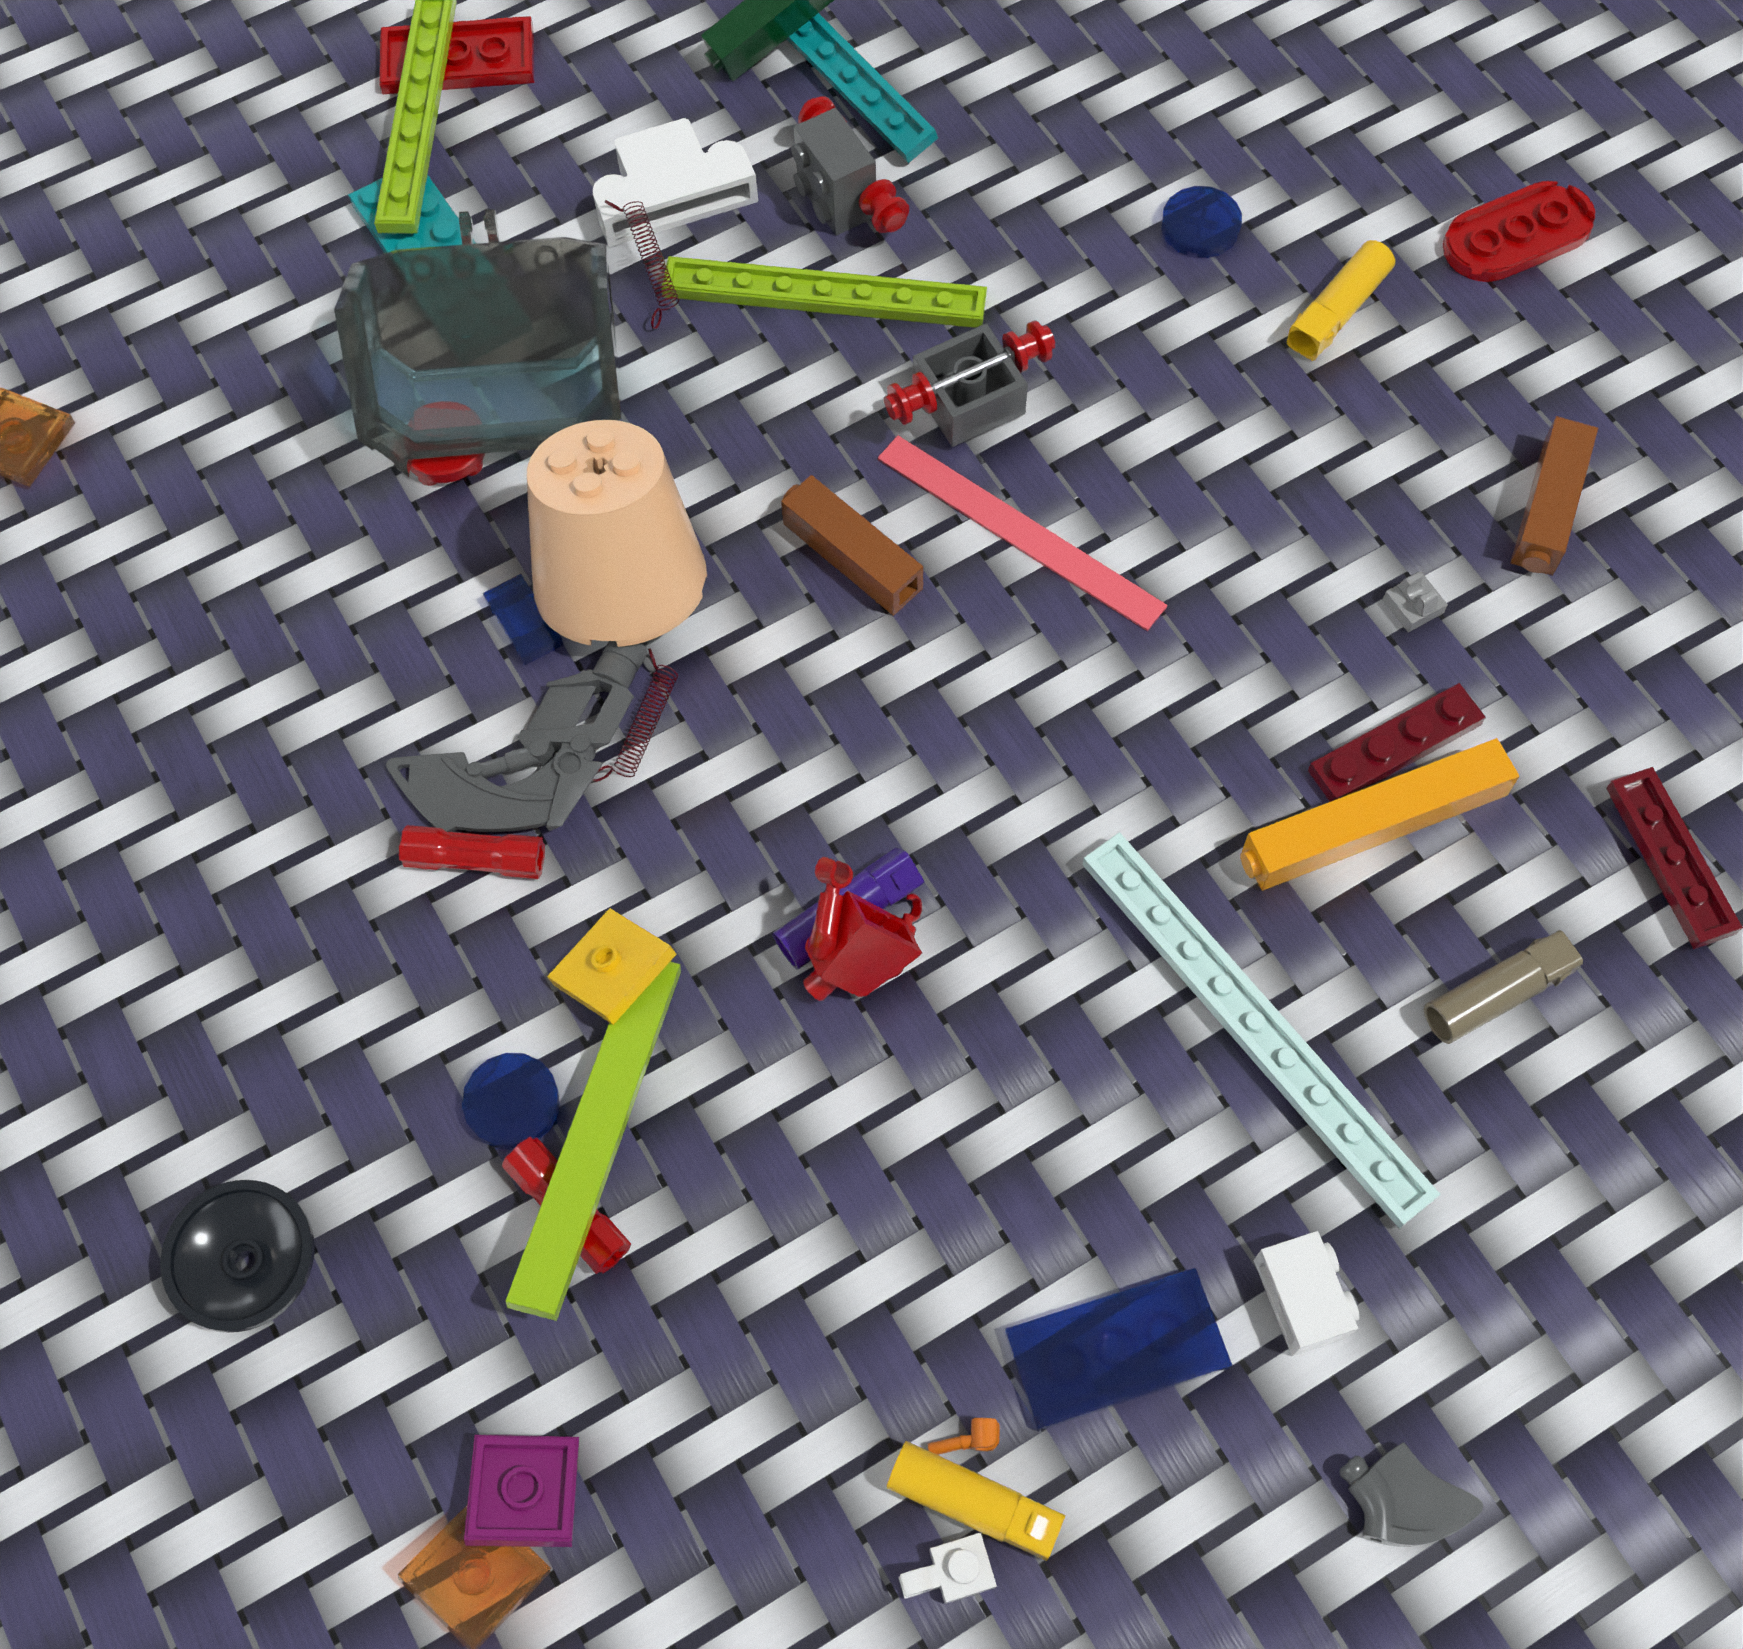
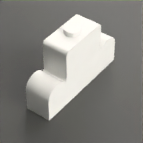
M686 118L617 138L615 140V148L621 175H606L600 178L593 187L599 224L609 247L635 239L633 238L634 235H632L633 231L630 230L631 227H629L627 222L628 219L625 217L626 214L609 206L604 202L605 200L610 201L621 209L629 202H643L654 234L758 202L756 174L744 148L735 141L725 140L713 144L708 149V152L704 153L690 121ZM642 203L628 204L624 207V210L632 206L642 205ZM641 207L630 208L625 213L638 210ZM637 211L627 215V217L630 218L633 215L640 214L642 211ZM639 215L635 218L629 219L628 221L631 222L635 219L642 218L644 215ZM641 219L637 222L631 223L630 226L643 222L646 219ZM643 223L639 226L633 227L632 230H635L639 227H643L647 223ZM645 227V228H643V229H641V230L635 231V232H633V234H637V233H639V232H641V231H645V230L648 229V227ZM644 232L643 234L636 235L635 238L647 235L650 232Z

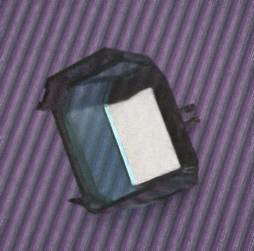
M495 209L485 210L484 225L487 230L489 243L473 244L472 218L468 211L459 212L462 245L398 249L352 263L335 305L334 313L357 440L372 451L376 449L391 460L395 468L409 477L413 459L537 449L551 435L569 426L594 420L619 421L621 419V394L615 318L606 244L568 237L499 242Z

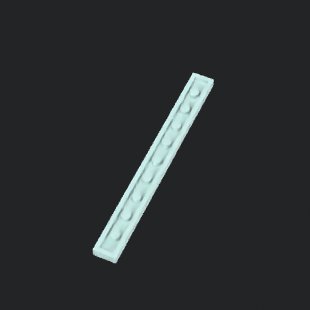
M1120 832L1084 857L1082 864L1084 868L1399 1229L1441 1195Z

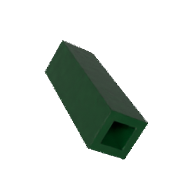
M744 0L701 35L708 48L704 56L717 73L724 70L730 79L735 81L834 0Z

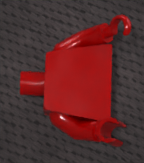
M822 857L818 860L815 866V875L818 881L826 884L825 892H821L819 895L815 922L811 935L805 944V950L815 970L804 979L803 984L806 990L819 1001H824L837 987L858 997L867 996L887 980L900 975L904 967L922 954L914 938L916 927L912 925L913 922L920 918L922 913L921 899L914 893L908 894L906 900H912L911 914L904 913L901 919L850 891L839 895L840 889L847 887L853 879L851 867L841 861L835 862V860L828 857Z

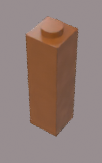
M1558 416L1555 417L1543 443L1511 564L1524 567L1530 572L1554 575L1566 552L1598 427Z
M810 475L800 485H793L785 493L781 501L783 524L894 616L923 590V566L813 475Z

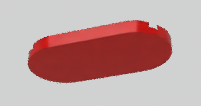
M1557 181L1537 182L1465 211L1455 217L1445 234L1443 253L1449 265L1456 272L1469 279L1482 282L1502 280L1583 245L1593 228L1595 220L1594 205L1583 191L1572 185H1568L1565 188L1557 186Z

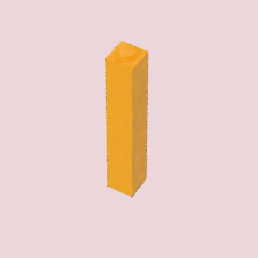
M1495 738L1250 832L1240 854L1241 863L1248 877L1251 879L1255 878L1263 891L1508 796L1520 776L1498 738Z

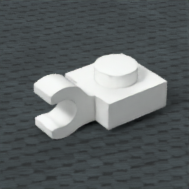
M981 1532L930 1548L929 1552L933 1565L900 1574V1577H898L904 1599L940 1588L945 1604L997 1587Z

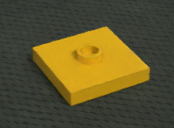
M609 908L547 977L554 986L614 1025L677 954L669 944Z

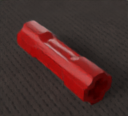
M406 825L402 830L399 860L402 861L403 867L432 870L454 868L498 872L509 877L539 879L542 875L545 860V844L542 837L507 834L501 837L447 832L442 828Z
M529 1137L517 1144L514 1150L505 1157L502 1167L526 1194L531 1195L541 1206L558 1160L538 1138L532 1139ZM596 1209L580 1256L595 1274L600 1272L603 1274L614 1267L629 1251L631 1243L607 1216L601 1214Z

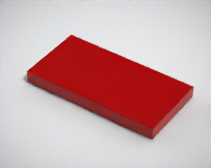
M531 16L453 22L442 90L534 83V31ZM411 25L381 27L379 85L383 95L398 94Z

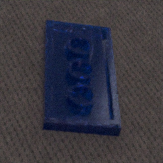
M1196 1268L1005 1329V1335L1037 1431L1232 1367L1230 1357Z

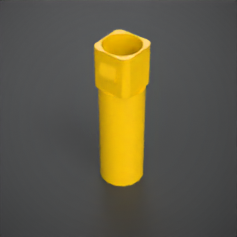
M1366 241L1318 297L1311 302L1303 313L1298 315L1296 321L1289 329L1287 345L1309 360L1315 361L1324 349L1333 343L1337 333L1395 266V257L1391 250L1379 241Z
M905 1441L886 1486L887 1489L998 1541L1009 1543L1045 1561H1048L1066 1516L1023 1496L1011 1488L909 1441Z

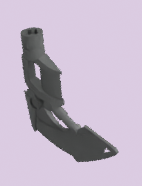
M608 641L602 656L593 670L589 669L566 678L547 682L546 686L549 687L527 729L521 730L517 737L524 748L505 753V756L483 763L471 762L470 764L464 752L394 757L387 761L386 768L410 802L435 828H442L447 832H454L456 830L506 832L547 825L548 831H552L563 825L599 771V768L603 765L604 762L592 761L596 755L595 749L610 743L634 698L628 689L635 678V673L638 672L647 655V649L642 643L618 647L616 641ZM599 692H608L609 695L595 721L576 726L592 695ZM534 765L543 766L534 774L512 784L497 786L486 779L487 777L507 771L514 772ZM402 768H409L408 782L400 773Z

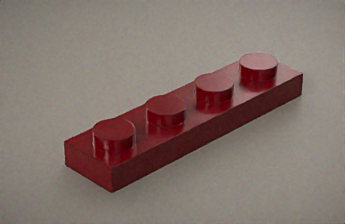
M1458 683L1313 761L1309 766L1308 772L1331 802L1370 787L1483 724L1486 716L1462 685Z
M1650 767L1611 780L1606 789L1693 949L1736 935L1743 927L1654 768Z

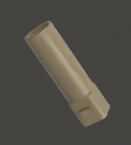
M1558 930L1548 937L1534 940L1523 951L1512 955L1424 1005L1425 1018L1431 1030L1442 1042L1446 1044L1453 1043L1545 991L1546 988L1553 984L1555 987L1560 985L1566 977L1576 972L1583 964V959L1565 933Z

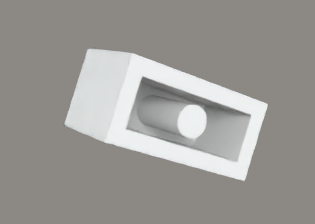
M1318 1231L1261 1249L1254 1259V1263L1292 1357L1349 1338L1358 1329L1356 1321L1359 1320L1357 1304L1349 1291L1343 1292L1336 1272H1339L1337 1256L1328 1242L1323 1244Z

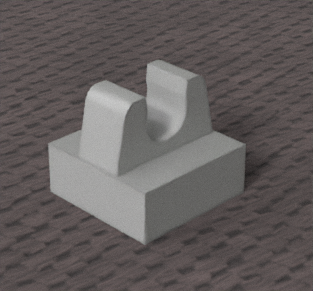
M1417 572L1407 577L1400 584L1387 590L1383 597L1384 603L1408 633L1443 614L1448 605L1422 572Z

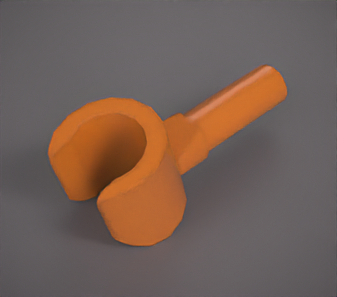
M972 1418L971 1435H960L928 1443V1450L937 1455L961 1449L993 1451L999 1444L1000 1424L993 1418Z

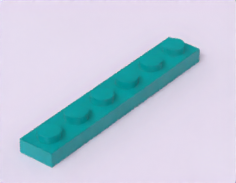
M819 13L786 39L908 164L938 139L936 130Z

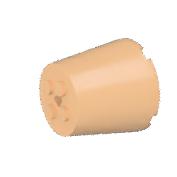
M594 420L564 428L551 435L538 446L527 466V493L533 593L536 606L543 620L563 637L590 646L592 640L616 641L618 647L635 645L662 636L680 625L693 613L703 597L702 589L707 577V568L699 542L657 439L648 431L631 423L617 420Z

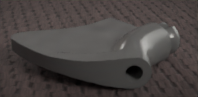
M1405 1442L1394 1447L1370 1467L1367 1466L1361 1456L1355 1455L1339 1470L1340 1476L1349 1483L1347 1489L1357 1500L1364 1512L1363 1537L1376 1543L1397 1547H1411L1438 1541L1456 1533L1483 1511V1504L1479 1498L1432 1474L1420 1463Z

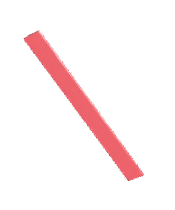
M899 435L879 455L878 460L1144 630L1148 631L1168 605Z

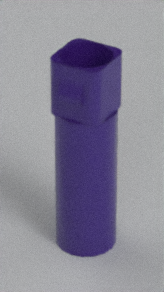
M895 847L854 876L847 887L840 889L839 895L850 891L885 910L925 882L909 854L905 850ZM818 902L772 933L777 946L796 970L811 961L805 950V944L812 932Z

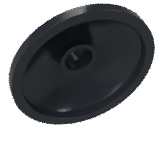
M235 1180L216 1185L191 1200L177 1215L163 1243L160 1268L162 1283L169 1300L188 1320L212 1331L226 1333L242 1332L260 1327L272 1321L296 1300L310 1276L315 1244L309 1219L301 1206L289 1194L266 1182ZM254 1255V1265L249 1270L243 1271L241 1263L244 1258Z

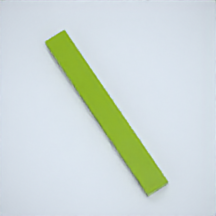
M415 0L374 222L377 233H418L457 4L456 0Z
M668 256L666 265L678 295L677 298L974 328L983 325L987 287L672 256ZM664 286V287L661 288V289H662V290H665V289L669 288L670 286ZM672 290L662 292V295L667 294ZM673 294L666 295V296H664V297H665V298H669V297H671Z
M669 962L614 1025L609 1022L505 1302L509 1309L554 1321L558 1319L680 977L681 966L678 963Z

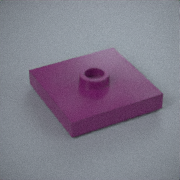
M475 1435L464 1535L465 1546L572 1547L579 1437Z

